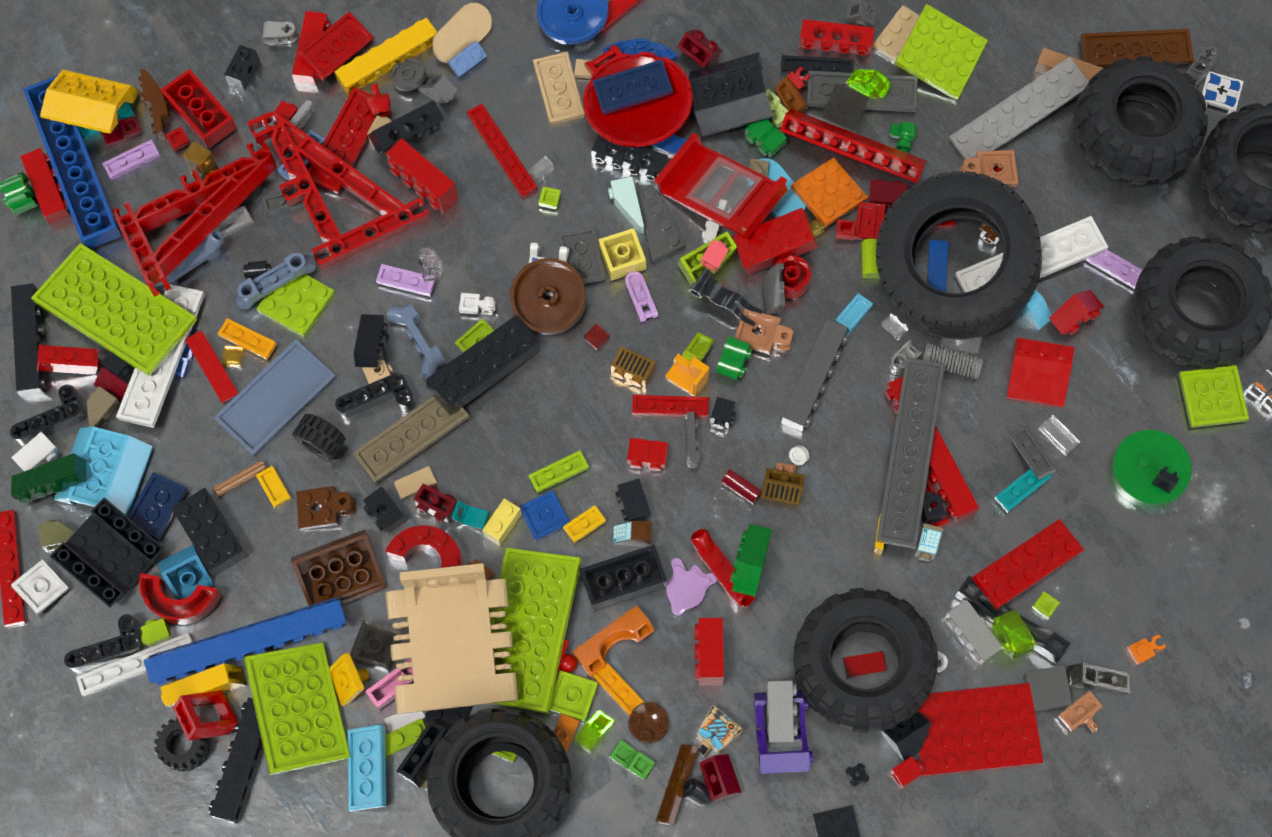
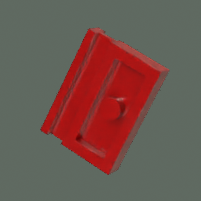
M859 202L855 230L856 240L877 239L880 226L886 215V204Z

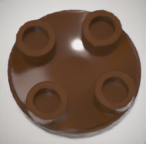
M654 702L639 704L632 710L628 724L630 732L637 740L652 743L660 740L665 735L669 720L661 706Z

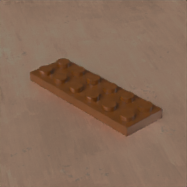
M1189 29L1082 33L1080 35L1083 61L1102 68H1109L1117 60L1123 58L1135 60L1138 56H1149L1153 58V61L1160 63L1166 60L1175 65L1192 64L1194 62Z

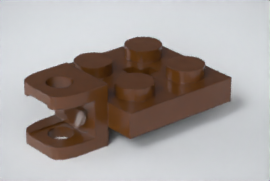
M335 486L296 491L298 529L300 530L338 525V516H349L356 512L355 498L348 492L336 493ZM316 504L322 506V508L318 509L317 513L313 510Z

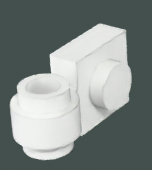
M461 293L459 312L478 314L480 308L483 314L492 315L496 310V302L493 297H484V300H480V294Z

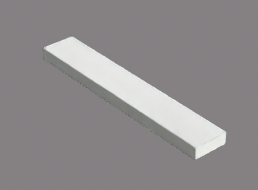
M190 632L76 677L82 696L84 697L146 672L143 661L146 657L193 642Z

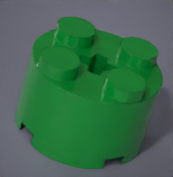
M24 172L0 182V191L5 196L3 202L8 209L11 208L14 215H19L39 206L34 190L28 183L30 180Z

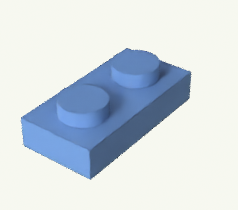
M474 41L448 60L447 63L455 75L460 77L487 55L479 43Z

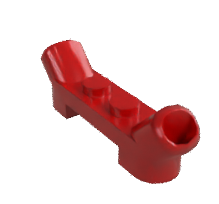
M699 529L695 531L690 540L702 563L706 564L734 604L741 607L750 606L754 602L755 597L732 591L734 583L730 582L733 570H736L713 541L708 530Z

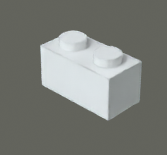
M711 220L706 221V231H703L702 234L703 242L705 243L716 238L720 229V225Z

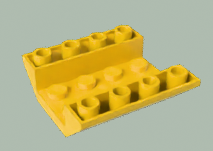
M62 69L46 90L40 116L52 121L110 134L118 124L117 110L123 102L133 103L140 94V90L132 85Z

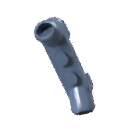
M213 230L166 277L169 284H177L178 278L204 261L208 260L210 262L220 255V246L224 242V238L219 231ZM162 282L154 285L160 289H165Z
M293 253L285 257L283 263L257 278L245 280L238 286V294L235 296L236 303L242 309H250L259 299L303 274L312 273L315 270L313 258L310 255Z
M411 303L403 307L392 305L388 308V321L406 326L405 332L410 340L414 339L416 343L414 347L419 355L423 354L424 360L420 370L423 378H428L438 371L439 368L447 364L437 345L430 349L415 324L419 323L420 319Z

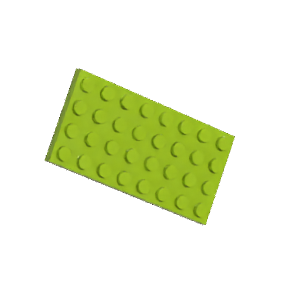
M81 243L31 297L36 304L147 376L153 373L197 321L196 316L163 295L159 294L154 297L147 285Z
M506 548L499 579H506L509 607L492 609L491 612L505 611L506 616L490 618V625L507 624L506 629L492 630L491 633H512L513 648L493 650V653L510 652V656L507 658H494V664L508 663L511 664V669L495 671V674L516 673L519 701L493 703L492 705L541 713L549 712L582 559L580 557Z

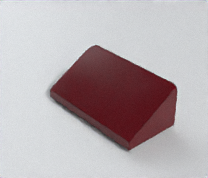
M104 367L101 368L93 384L95 387H101L117 398L120 404L128 387L127 383Z

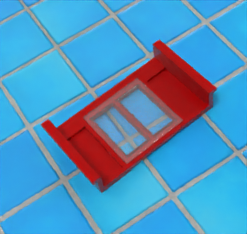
M692 133L654 180L661 194L747 239L756 231L788 191L786 178L780 176L777 181H774L702 145L699 135Z

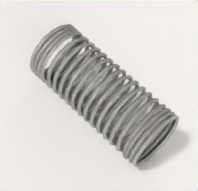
M931 342L927 343L923 357L925 361L931 360V362H934V358L936 363L937 360L938 363L941 362L942 364L945 361L944 371L947 366V372L952 361L950 373L955 363L953 373H955L958 365L956 374L959 373L961 367L960 375H962L965 365L963 376H965L969 364L967 377L972 366L970 378L976 380L979 377L984 359L983 356L978 355L976 357V354L973 356L972 353L969 356V352L967 354L959 350L956 352V349L953 350L949 347L946 349V346L943 348L939 344L936 347V344L933 345Z

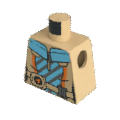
M713 705L697 732V737L702 741L698 745L697 752L703 757L711 749L720 754L743 733V729Z

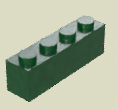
M73 453L11 476V497L20 503L26 504L35 499L44 498L49 494L60 492L68 487L77 486L79 483L86 481L87 460Z

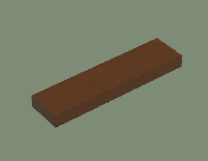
M681 744L656 822L673 826L684 794L683 785L688 781L698 747Z

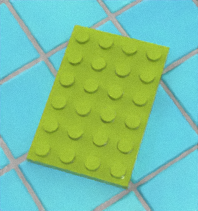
M323 642L244 657L270 775L341 761L350 757Z

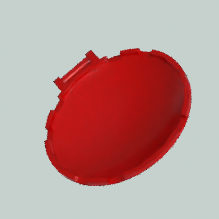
M612 45L609 47L610 50L594 60L584 63L585 68L592 75L584 90V113L590 126L604 139L627 147L649 146L672 136L687 120L693 101L692 88L685 72L672 60L666 57L655 56V53L640 52V54L632 55L628 53L623 54L616 45ZM662 59L673 94L603 115L594 89L593 80Z

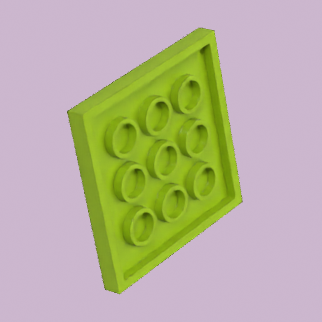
M926 4L894 64L957 100L988 40Z

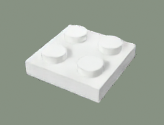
M43 559L11 584V587L37 615L69 590V587Z

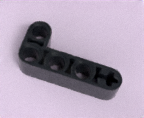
M394 373L340 396L335 402V407L341 417L349 418L395 398L400 410L407 412L414 408L415 401L405 377L400 373ZM398 381L402 382V385L399 387L393 386ZM379 389L385 390L384 393L380 395L376 394L377 390ZM363 396L367 397L364 402L358 401ZM403 398L410 399L407 403H401Z
M70 384L61 386L58 394L62 405L14 424L10 429L12 438L18 444L26 445L40 432L47 437L84 421L87 412L78 391ZM69 393H73L70 398H66ZM79 409L77 414L72 415L74 410ZM61 416L58 422H54L57 417ZM39 424H43L40 429L36 430Z
M130 614L122 615L118 620L120 636L68 652L64 657L65 665L74 672H81L143 651L145 645L140 638L142 630L139 621ZM133 621L131 628L125 629L126 623ZM137 639V645L130 647V642ZM118 645V650L115 653H110L111 648ZM98 651V657L96 659H91L92 654Z

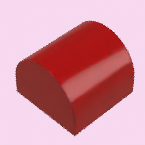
M838 219L835 239L854 241L856 221Z

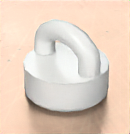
M797 445L790 450L789 457L795 465H803L809 460V452L804 446Z

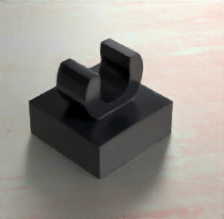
M1164 467L1156 475L1152 485L1170 493L1176 486L1179 478L1176 477L1177 472L1171 475L1166 472L1168 468Z

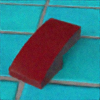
M136 116L118 120V125L110 134L101 131L100 133L106 147L109 148L142 133Z

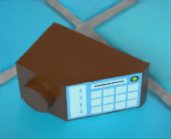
M629 521L613 525L612 545L651 546L652 521Z

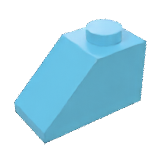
M1036 290L1030 301L1021 311L1038 330L1050 322L1049 317L1052 315L1044 298Z

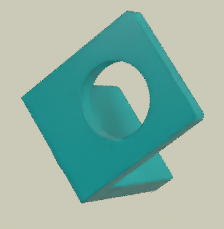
M458 500L452 519L462 525L483 530L490 512L469 506ZM462 507V514L458 517L459 509Z

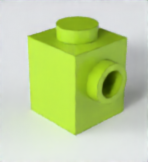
M163 618L149 620L141 627L142 633L140 638L142 643L148 647H153L173 639L168 622Z

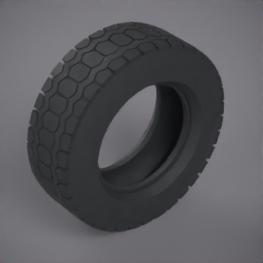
M952 171L950 174L949 172L937 174L936 177L933 175L924 179L923 182L921 180L914 184L911 189L908 188L891 205L892 208H889L878 232L876 263L887 297L899 314L909 323L928 334L941 336L942 338H975L1000 329L1006 323L1012 321L1025 308L1034 294L1040 278L1042 248L1035 218L1024 200L1012 188L993 177L991 178L981 173ZM953 219H972L987 225L997 234L1004 247L1000 267L994 276L981 287L964 293H948L930 286L921 278L915 267L916 253L922 239L937 225Z

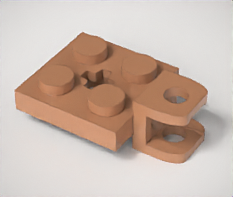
M1014 150L977 151L976 157L964 159L963 166L960 168V171H963V173L969 171L988 175L1009 187H1017L1019 184ZM995 166H998V169L1002 171L995 172L993 169Z
M744 309L743 314L752 320L755 325L753 327L740 321L735 335L736 339L751 344L750 348L755 351L769 355L772 348L780 351L790 350L793 342V330L780 325L781 318ZM757 327L760 328V331L762 332L761 334L755 335L754 332H752V330H756Z

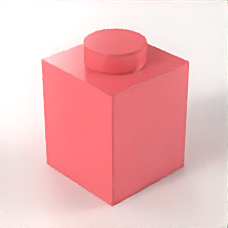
M712 240L699 264L716 273L729 249L726 248L727 246L723 242Z

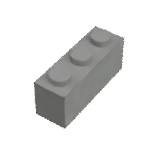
M967 599L946 614V624L951 630L954 629L959 635L957 636L958 640L963 646L968 647L971 651L970 656L975 662H979L982 665L1003 649L1002 645Z
M766 678L769 743L794 742V736H797V724H793V716H797V705L793 703V696L796 695V683H792L791 678Z

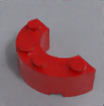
M419 525L405 529L391 540L385 550L389 558L407 563L409 558L416 552L425 550L432 551L441 558V568L463 566V559L456 542L445 531L433 526Z
M140 574L139 589L145 604L157 617L163 618L171 624L186 625L205 618L214 610L222 595L217 588L197 585L195 591L189 597L173 600L166 596L165 582L160 577Z

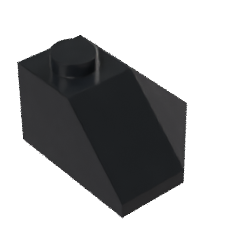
M916 713L909 720H904L894 728L881 731L894 752L905 761L921 751L931 724L921 713Z

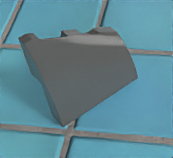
M778 263L771 268L762 279L767 314H782L785 307L784 282L781 278V272L784 269L783 263Z

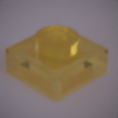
M224 346L222 366L242 367L243 347Z

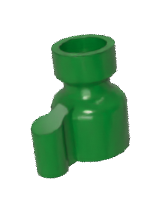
M902 122L900 125L891 124L889 136L900 139L897 142L896 149L903 152L911 151V141L915 139L918 129L915 124L910 122Z

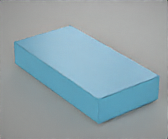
M857 293L835 322L848 327L847 332L850 333L870 310L873 303Z

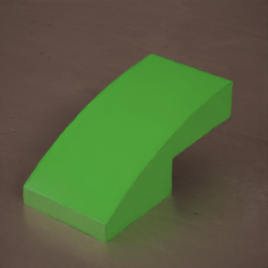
M622 740L618 741L608 756L643 780L655 764L651 759L636 751Z

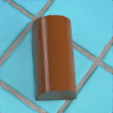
M784 77L774 90L788 111L793 109L804 113L809 107L794 83L788 77Z

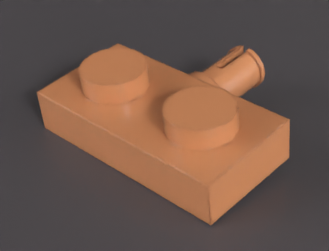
M1088 691L1074 702L1073 705L1059 714L1058 717L1070 732L1079 725L1086 723L1094 733L1100 727L1092 717L1103 706L1091 691Z

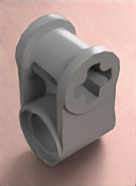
M267 21L264 23L262 37L264 43L269 45H291L298 41L299 36L292 22Z
M912 340L907 341L892 356L889 371L897 376L904 373L906 357L920 360L925 352L920 351L914 346ZM894 362H900L903 366H897Z

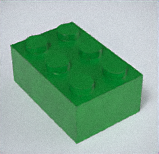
M749 524L748 530H743L741 542L744 544H739L738 556H736L733 566L737 571L733 570L730 582L734 583L732 591L756 596L772 529Z

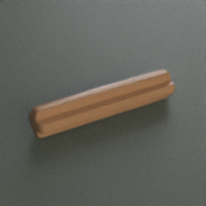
M260 460L215 485L212 489L215 495L219 497L267 468L264 462Z

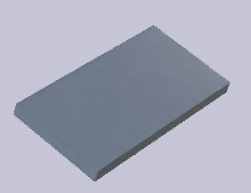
M296 339L213 418L255 457L336 379V375Z

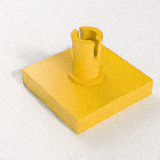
M349 653L342 654L329 668L333 686L341 706L349 705L364 690L361 681L369 679L368 670L366 668L356 670Z

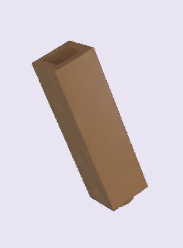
M1043 47L1035 72L1044 74L1070 56ZM1070 57L1088 81L1103 69L1102 67Z

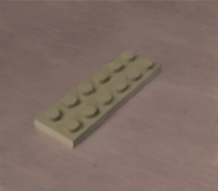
M433 396L354 451L353 455L373 482L377 484L469 419V415L463 407L449 415Z

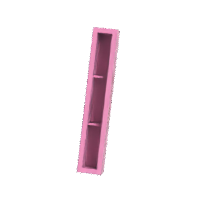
M412 659L407 660L405 663L412 662ZM396 668L365 691L378 710H381L395 699L394 686L414 684V680L398 681L397 678L400 675H413V668Z

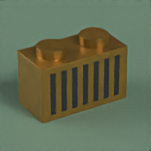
M194 141L183 154L190 171L196 170L202 179H205L208 173L219 169L212 152Z
M622 346L611 364V372H613L614 376L620 379L626 378L638 387H646L655 370V361Z
M766 468L761 498L799 505L805 475Z

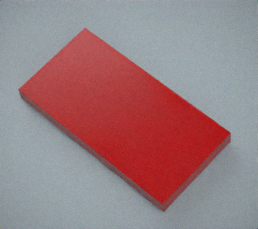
M348 12L299 51L298 56L324 81L369 44L374 37Z

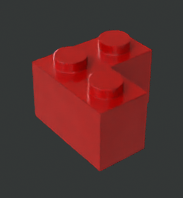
M1091 290L1074 294L1049 319L1062 335H1073L1080 329L1079 325L1082 322L1086 323L1090 319L1093 321L1098 318L1104 305Z

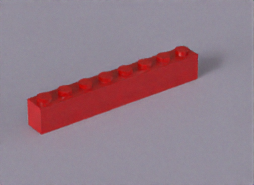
M790 109L785 114L780 129L784 133L918 183L927 164V160Z
M903 376L889 382L885 390L888 400H892L895 406L894 412L896 416ZM935 425L928 475L932 484H936L938 488L937 493L940 494L941 500L946 503V511L949 517L953 518L956 523L976 514L979 507Z

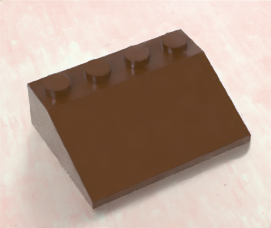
M365 529L291 557V563L308 606L341 596L342 602L345 604L387 587Z

